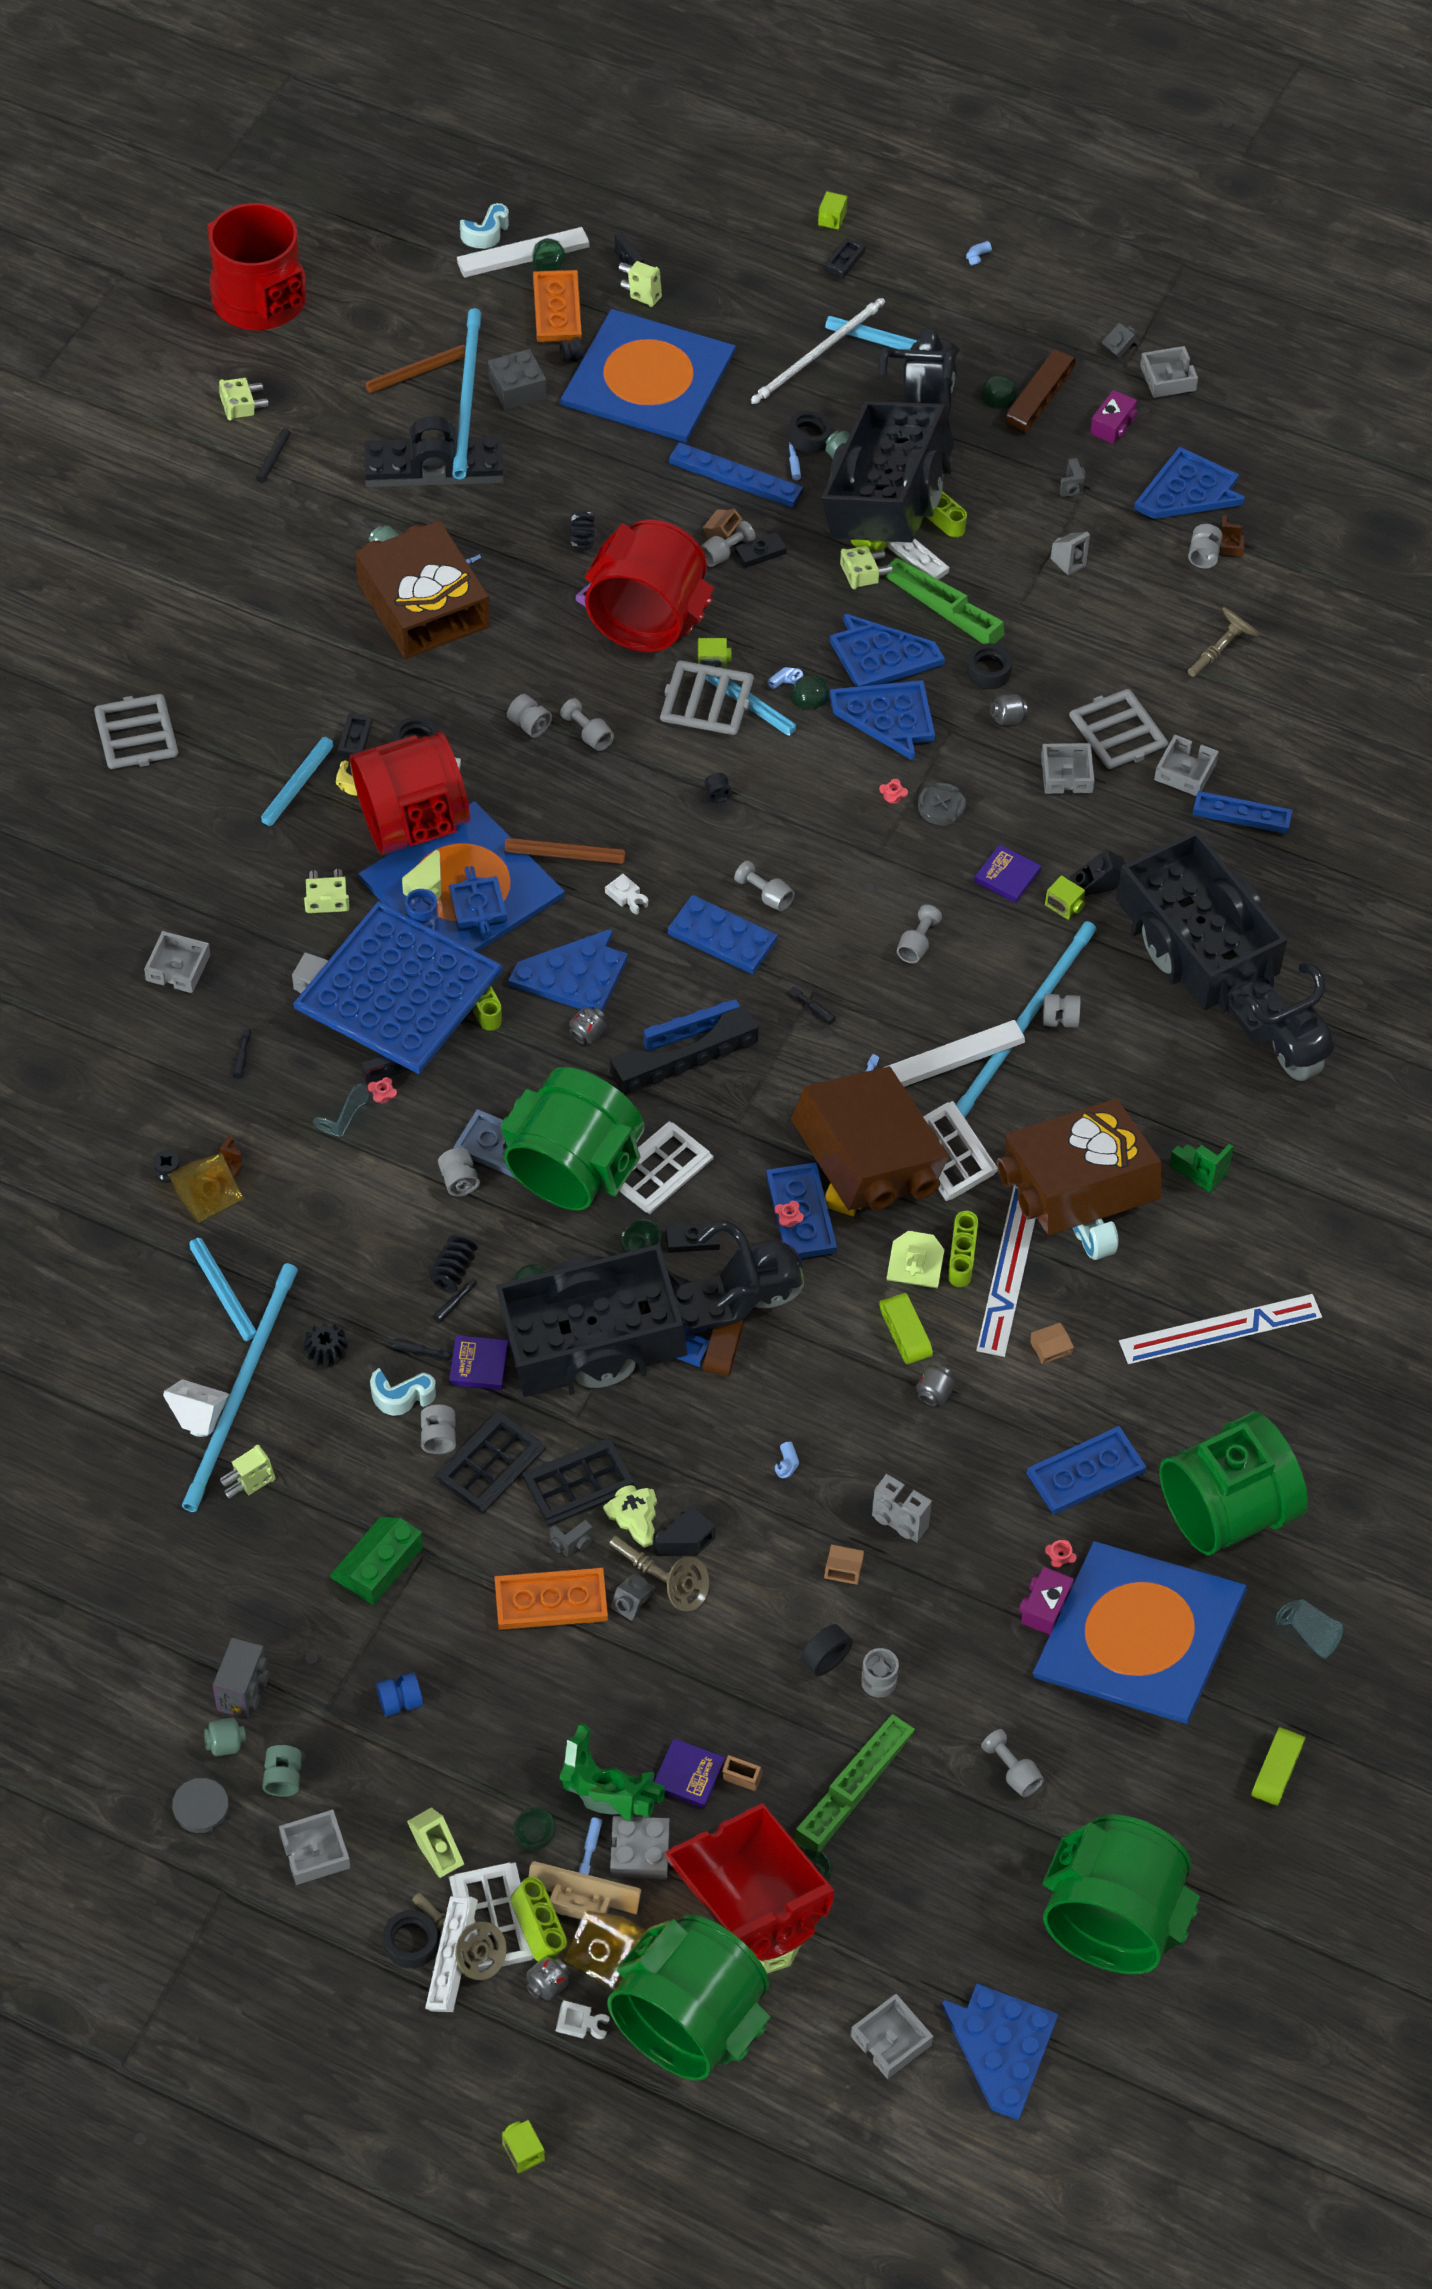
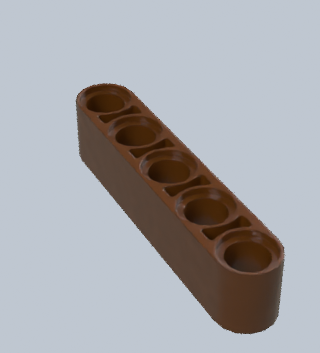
M1054 349L1008 411L1005 424L1027 433L1073 371L1076 357Z
M746 1317L737 1323L713 1329L703 1371L730 1376Z

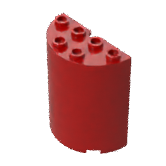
M763 1803L747 1809L745 1812L729 1820L723 1821L718 1826L717 1832L709 1834L707 1831L699 1833L695 1837L665 1851L670 1865L714 1921L737 1936L749 1947L759 1961L783 1956L802 1945L817 1931L814 1926L821 1916L827 1917L833 1903L834 1889Z

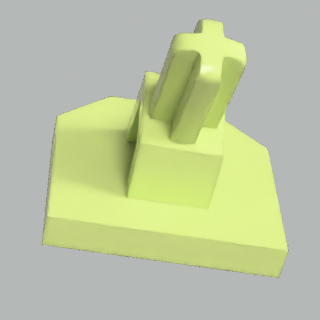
M907 1231L895 1239L892 1244L887 1280L938 1289L944 1249L935 1236Z

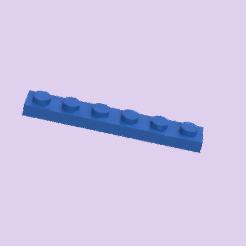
M680 442L669 457V464L791 508L795 507L803 494V487Z

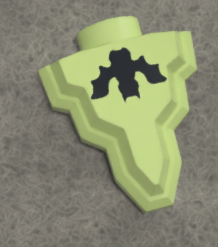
M632 1485L619 1489L615 1494L616 1498L603 1506L608 1518L616 1520L620 1528L629 1530L632 1538L645 1548L653 1545L654 1527L652 1521L656 1516L654 1506L657 1504L654 1489L644 1488L636 1490L635 1486Z

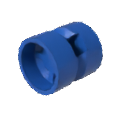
M422 888L409 892L405 899L406 916L435 930L439 922L435 894L428 889Z
M414 1672L399 1676L395 1682L391 1678L376 1682L380 1705L385 1717L399 1714L402 1708L410 1711L423 1707L420 1688Z

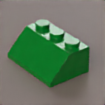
M380 1517L330 1574V1578L374 1606L422 1550V1532L401 1518Z

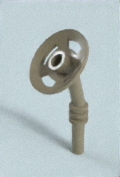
M1223 606L1222 611L1231 623L1228 626L1229 630L1214 646H1210L1202 653L1201 658L1188 669L1189 675L1194 677L1207 664H1212L1220 656V652L1241 632L1253 636H1260V633Z
M617 1536L612 1538L609 1544L633 1561V1566L636 1567L638 1565V1569H643L642 1572L644 1574L649 1573L667 1583L668 1597L675 1608L689 1612L702 1605L709 1590V1575L705 1565L699 1559L683 1557L672 1566L670 1572H667L655 1565L653 1559L649 1560V1556L644 1557L645 1554L643 1552H637ZM682 1565V1570L674 1576L675 1571ZM691 1566H693L697 1570L699 1580H697V1576L695 1572L691 1569ZM694 1589L698 1590L695 1598L688 1603L686 1597L690 1596Z
M421 1893L416 1894L412 1901L424 1914H427L434 1921L437 1931L442 1935L446 1915L444 1913L440 1914ZM482 1921L475 1922L466 1927L459 1936L455 1955L458 1967L462 1973L471 1979L485 1980L494 1976L502 1967L506 1956V1942L502 1932L494 1924ZM478 1929L477 1936L471 1937L466 1942L465 1938L467 1937V1935L472 1931ZM489 1932L495 1939L496 1950H494L492 1940L487 1936ZM461 1951H462L463 1958H464L465 1962L469 1965V1968H467V1967L465 1966V1964H464V1962H463V1960H462ZM488 1958L493 1960L486 1970L479 1972L478 1965L485 1963Z

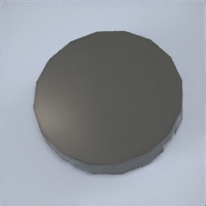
M935 783L929 788L927 786L919 795V813L926 821L932 824L943 826L954 824L965 813V796L963 797L961 790L949 783Z
M194 1778L185 1782L176 1791L172 1800V1810L175 1819L185 1830L194 1833H206L225 1820L229 1811V1800L224 1788L216 1781L208 1778Z

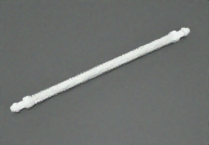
M880 298L875 303L867 305L866 309L856 315V317L838 329L768 385L759 389L758 394L752 396L751 403L758 404L761 399L769 397L770 393L807 366V364L811 363V361L868 317L877 313L878 308L884 305L885 300Z

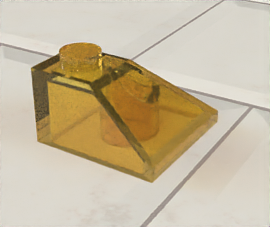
M222 1153L190 1162L168 1174L179 1198L198 1223L243 1200Z
M588 1910L585 1912L564 1960L613 1989L622 1977L615 1969L646 1930L624 1917Z

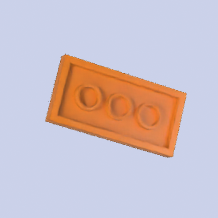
M577 270L533 272L537 342L571 341L574 337H578L582 341Z
M603 1568L495 1576L499 1630L608 1621Z

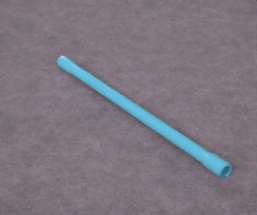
M475 308L468 311L467 318L468 330L456 456L452 472L453 477L456 479L465 478L467 471L469 427L478 332L481 323V312Z
M1088 921L1083 923L1074 936L1072 943L1017 1019L1016 1023L1022 1033L1044 1004L1045 993L1051 994L1082 948L1087 945L1097 929L1093 923ZM1012 1048L993 1054L967 1092L959 1099L956 1106L964 1118L972 1109L974 1102Z
M284 1264L280 1271L273 1294L199 1469L183 1500L182 1507L187 1511L196 1512L202 1500L208 1479L286 1294L290 1290L298 1269L292 1264Z

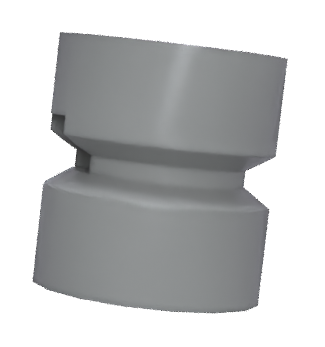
M1201 524L1193 530L1188 559L1194 566L1211 568L1216 565L1222 541V532L1218 527L1210 524Z
M521 694L509 706L507 718L515 725L521 727L528 735L536 738L547 730L552 720V714L542 705L538 707L537 702L527 694Z
M1045 993L1043 1026L1057 1027L1059 1023H1062L1064 1027L1078 1028L1080 996L1066 995L1064 998H1061L1059 994Z
M450 1149L439 1157L438 1165L450 1195L464 1196L478 1188L480 1181L476 1169H473V1161L467 1149Z
M430 1405L421 1411V1447L427 1453L445 1454L455 1449L456 1432L454 1429L456 1424L454 1409L446 1405Z
M876 1648L865 1655L861 1682L864 1691L870 1696L876 1698L886 1697L895 1690L899 1663L893 1652L884 1648Z

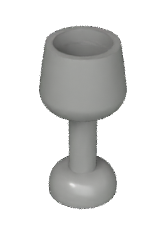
M746 521L738 523L736 533L725 540L720 536H712L700 546L705 554L707 566L713 567L727 561L730 556V547L740 541L744 543L753 541L756 536L754 529Z
M572 698L562 706L560 716L567 721L575 719L583 727L582 739L585 743L597 751L606 749L614 739V733L604 720L599 718L587 719L581 713L582 705L578 699Z
M748 860L738 867L734 876L735 881L740 884L751 882L760 888L764 904L778 911H784L792 903L795 893L783 880L775 878L769 882L765 881L755 874V866Z
M922 905L918 911V918L921 922L917 929L908 930L902 934L897 947V954L903 961L917 963L928 950L929 941L925 933L929 926H936L942 920L941 912L934 906Z
M998 1729L985 1738L981 1747L987 1753L997 1752L1010 1768L1006 1774L1007 1783L1022 1797H1028L1042 1786L1044 1778L1032 1760L1022 1759L1018 1761L1005 1746L1007 1741L1006 1733L1003 1729Z

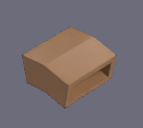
M735 508L730 510L717 509L703 527L707 539H710L712 536H720L723 539L728 538L738 523L742 521V518Z
M1061 1323L1031 1333V1345L1042 1365L1068 1356L1074 1350V1346Z
M831 1545L824 1578L858 1585L864 1551Z
M728 1755L722 1770L724 1773L723 1780L756 1792L762 1778L763 1769L760 1766ZM731 1769H732V1770H735V1771H738V1772H741V1773H743V1774L752 1776L753 1779H752V1778H749V1777H746V1776H744V1775H741V1774L732 1772Z

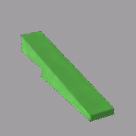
M898 558L889 564L892 567V573L884 574L883 576L982 644H995L1004 636V622L968 603L967 595Z
M892 1714L829 1786V1791L797 1827L794 1842L814 1856H817L910 1739L915 1729Z

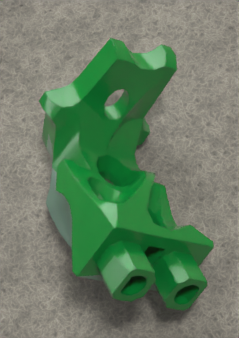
M580 1723L574 1737H570L567 1740L565 1763L560 1774V1780L563 1782L564 1789L578 1794L586 1808L611 1815L620 1814L626 1821H631L636 1815L648 1818L652 1814L654 1803L660 1805L664 1800L665 1786L653 1783V1772L642 1773L636 1778L627 1775L616 1767L607 1769L597 1767L592 1754L589 1752L590 1728Z

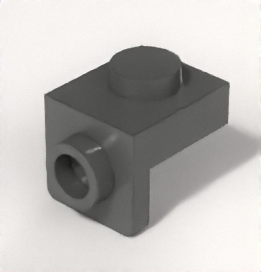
M1119 322L1101 343L1120 358L1132 343L1138 346L1141 342L1136 337L1138 333L1130 325L1125 327Z
M1077 458L1069 459L1067 477L1061 479V497L1083 494L1084 480L1086 479L1084 467H1080Z
M586 1520L566 1535L555 1525L550 1528L551 1546L558 1553L562 1552L567 1558L571 1557L578 1550L586 1549L593 1540L592 1526Z
M632 1574L617 1587L610 1607L629 1620H633L636 1618L639 1607L653 1596L656 1587L648 1583L644 1578Z

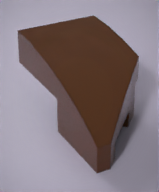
M1222 515L1220 555L1243 556V526L1231 524L1228 522L1229 517Z
M229 1135L219 1149V1157L208 1170L207 1179L231 1187L242 1170L240 1150H237L233 1136Z

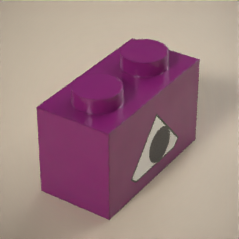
M1112 390L1092 417L1090 434L1115 444L1119 437L1124 436L1129 423L1135 421L1138 414L1136 410L1137 400Z
M1043 1567L1040 1575L1035 1574L1031 1581L1029 1590H1032L1029 1598L1025 1596L1019 1608V1612H1022L1021 1623L1050 1635L1069 1596L1074 1579Z

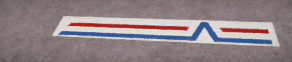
M1015 1185L976 1350L1005 1357L1035 1223V1218L1027 1220L1023 1215L1018 1201L1019 1190Z
M1313 1294L1122 1339L1119 1342L1127 1363L1131 1364L1322 1318Z

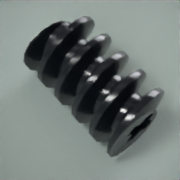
M461 1234L450 1235L443 1247V1251L434 1263V1267L429 1272L431 1281L441 1290L455 1293L458 1290L457 1285H460L462 1282L461 1277L466 1275V1269L471 1266L470 1261L475 1259L473 1251L478 1249L476 1243Z

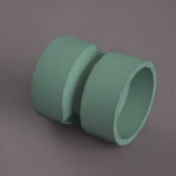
M276 1745L266 1750L264 1765L266 1770L263 1776L262 1787L266 1793L280 1797L292 1796L298 1793L300 1784L299 1771L302 1761V1753L299 1749L287 1745Z

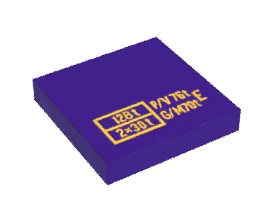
M999 844L976 874L974 882L1017 903L1041 871V865Z
M456 1335L449 1385L502 1390L508 1340Z
M673 1738L654 1783L665 1786L664 1794L704 1809L725 1763V1757Z

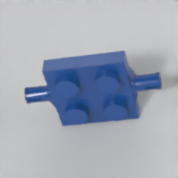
M470 866L469 871V867H466L464 872L467 880L449 885V893L458 927L463 929L479 926L481 936L486 938L487 933V937H490L492 932L489 924L507 921V912L497 876L477 878L475 868Z

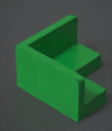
M1229 1143L1219 1155H1216L1202 1145L1197 1150L1190 1145H1186L1183 1149L1177 1145L1171 1152L1169 1166L1211 1193L1229 1172L1234 1146Z

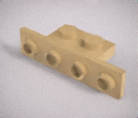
M535 1861L531 1863L529 1877L539 1879L545 1886L546 1891L552 1892L550 1901L555 1913L602 1925L609 1907L634 1914L638 1912L641 1895L640 1888Z

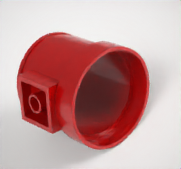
M247 203L224 211L213 222L207 224L213 268L210 275V291L212 305L216 313L229 324L247 330L272 329L294 319L305 305L307 290L305 272L299 260L297 228L293 219L286 212L275 206L262 203Z
M642 520L633 523L629 527L622 523L600 547L584 577L591 582L586 592L585 606L593 624L613 642L639 652L661 651L677 642L682 635L686 637L692 630L693 624L698 625L705 615L702 612L703 609L705 610L713 599L710 595L714 587L703 580L707 570V561L702 548L686 531L668 522Z
M442 732L417 738L414 735L379 747L350 754L351 772L360 806L370 834L381 855L407 847V842L410 846H414L457 832L456 825L470 823V809L464 783L452 749Z

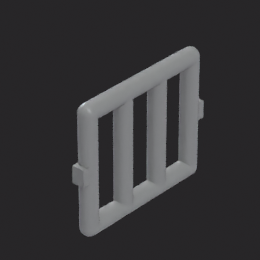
M680 660L676 663L670 685H666L664 691L666 698L660 720L666 723L736 735L743 713L748 710L750 704L748 697L754 676L751 673ZM683 672L697 673L685 715L671 714ZM706 676L720 677L708 719L694 718ZM729 679L742 681L743 684L731 724L718 723L717 719Z
M1130 689L1122 690L1105 698L1102 695L1096 697L1092 703L1074 709L1069 714L1072 721L1087 742L1091 744L1092 749L1107 769H1113L1133 760L1139 762L1144 760L1145 755L1163 749L1168 745L1167 739ZM1125 699L1132 707L1090 725H1087L1082 716ZM1136 716L1144 724L1101 742L1093 734ZM1149 732L1156 740L1112 759L1106 752L1109 748Z
M155 694L134 699L133 696L123 697V701L98 705L94 708L108 768L116 769L137 764L143 767L148 766L149 762L173 758L178 755V748L164 695ZM157 704L159 713L112 722L106 721L105 714ZM158 722L162 724L163 731L112 741L109 734L111 731ZM166 740L168 749L115 758L114 750Z

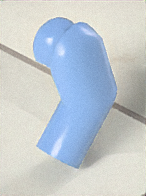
M989 241L974 245L969 249L966 258L969 259L970 265L973 266L981 262L979 255L991 252L992 249Z
M786 667L769 678L767 683L771 689H776L782 683L797 684L803 678V672L798 668Z
M785 1442L780 1446L784 1459L780 1461L779 1465L776 1464L774 1468L780 1478L790 1477L799 1466V1460L792 1442Z

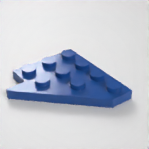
M1179 447L1135 502L1134 510L1156 519L1241 506L1244 504L1245 496L1231 490L1238 482L1239 474Z
M849 614L843 615V622L848 630L830 636V643L855 687L886 684L942 666L945 662L944 656L934 641Z
M923 680L830 689L829 696L834 715L911 760L915 759L913 743L935 741V732Z
M606 930L517 962L508 980V986L578 1009L583 1007L594 1009L596 1007L603 1012L628 960V953L608 947L612 938V930Z
M976 1984L967 2008L944 2000L942 2009L991 2110L1019 2120L1058 2014Z

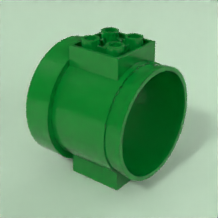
M570 1067L557 1068L549 1074L537 1093L526 1089L523 1095L516 1100L509 1116L505 1117L502 1121L501 1131L507 1145L504 1152V1160L514 1177L538 1197L561 1208L584 1210L591 1205L599 1191L616 1197L641 1158L636 1143L644 1132V1121L633 1103L608 1082L580 1069Z
M1251 1411L1226 1423L1222 1427L1221 1432L1178 1452L1175 1456L1165 1458L1160 1464V1482L1170 1512L1187 1540L1199 1552L1205 1555H1213L1220 1549L1227 1548L1268 1527L1272 1529L1283 1527L1303 1517L1307 1511V1489L1297 1459L1277 1427L1259 1412Z
M1116 1814L1102 1815L1092 1819L1089 1823L1061 1838L1042 1884L1053 1891L1043 1915L1047 1931L1066 1951L1098 1968L1122 1974H1142L1155 1969L1163 1953L1185 1942L1188 1937L1187 1928L1189 1923L1198 1912L1196 1906L1200 1896L1185 1886L1186 1878L1191 1870L1189 1854L1170 1834L1141 1819Z
M684 1915L677 1922L672 1919L649 1927L615 1969L623 1977V1980L608 1998V2008L614 2022L624 2036L642 2054L658 2066L679 2077L688 2080H703L708 2077L717 2065H726L734 2060L740 2061L748 2053L749 2048L747 2046L750 2042L759 2038L766 2030L764 2025L770 2016L758 2004L759 1999L769 1989V1978L765 1968L756 1955L737 1936L707 1918L697 1915Z

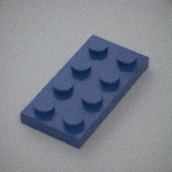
M694 895L689 898L668 927V935L752 975L775 945L778 938L777 934Z
M816 1162L766 1170V1179L774 1212L776 1205L789 1204L790 1201H796L799 1203L798 1209L800 1213L804 1215L801 1223H797L793 1227H785L779 1224V1215L775 1213L781 1241L792 1246L797 1251L800 1259L837 1253V1245Z
M1120 1426L1027 1468L1026 1474L1052 1514L1055 1515L1145 1473L1146 1465Z

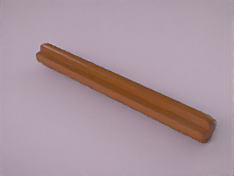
M462 344L369 380L365 383L366 389L371 394L465 358L466 346Z
M506 838L504 849L505 852L618 864H623L625 861V850L516 838Z

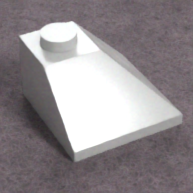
M182 1379L166 1389L163 1396L183 1429L190 1430L192 1435L205 1437L215 1431L230 1394Z

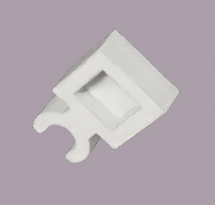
M624 874L605 887V893L621 907L629 904L630 910L634 914L639 913V907L636 904L648 907V898L640 894V888Z
M563 2000L556 2031L584 2038L586 2031H589L593 2037L604 2039L607 2032L599 2030L597 2023L607 2024L610 2017L604 2014H598L595 2017L590 2016L591 2007Z

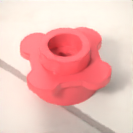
M892 779L888 784H882L879 787L880 793H884V799L889 803H898L903 797L908 795V790L901 786L898 779Z
M385 1077L378 1082L369 1083L368 1090L373 1093V1100L375 1102L387 1103L396 1097L397 1090L393 1089L390 1078Z
M790 1201L789 1204L776 1205L775 1213L779 1215L780 1225L793 1227L803 1221L804 1215L798 1209V1202Z
M1057 1540L1045 1548V1553L1050 1556L1052 1560L1051 1565L1054 1568H1060L1066 1563L1073 1564L1076 1561V1554L1072 1553V1546L1067 1540Z

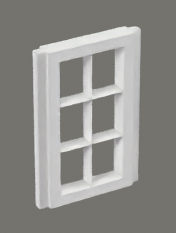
M953 1101L947 1102L923 1116L939 1139L940 1144L943 1145L952 1161L945 1164L943 1171L956 1165L965 1178L964 1181L952 1186L942 1171L939 1177L940 1186L938 1190L945 1201L954 1199L995 1175L994 1173L998 1171L997 1166ZM944 1116L948 1118L956 1130L946 1137L942 1136L934 1124L935 1121ZM957 1135L960 1136L969 1150L958 1157L955 1156L947 1141ZM970 1155L974 1157L982 1169L969 1177L960 1163L961 1160Z
M669 1121L638 1147L641 1158L634 1169L637 1167L647 1176L633 1188L624 1183L619 1191L643 1211L651 1214L711 1162L713 1155L676 1124ZM674 1136L683 1144L668 1156L659 1147ZM688 1147L696 1156L682 1167L673 1158ZM656 1152L665 1160L650 1172L641 1163L652 1153ZM670 1163L679 1171L663 1183L655 1174L666 1164ZM651 1179L660 1187L645 1199L636 1190Z
M516 1862L459 1873L449 1877L452 1894L458 1897H469L467 1884L482 1881L486 1902L477 1903L476 1909L488 1907L491 1923L498 1927L494 1906L509 1902L514 1924L498 1928L501 1932L516 1931L520 1951L506 1953L502 1966L525 1962L534 1958L510 1901L512 1893L521 1884ZM503 1876L507 1897L492 1900L487 1879ZM477 1929L470 1933V1938L477 1936ZM488 1958L485 1963L478 1965L479 1971L486 1970L493 1960Z

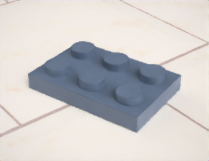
M477 1109L454 1145V1148L467 1149L473 1161L514 1177L504 1160V1152L507 1145L501 1131L503 1120Z

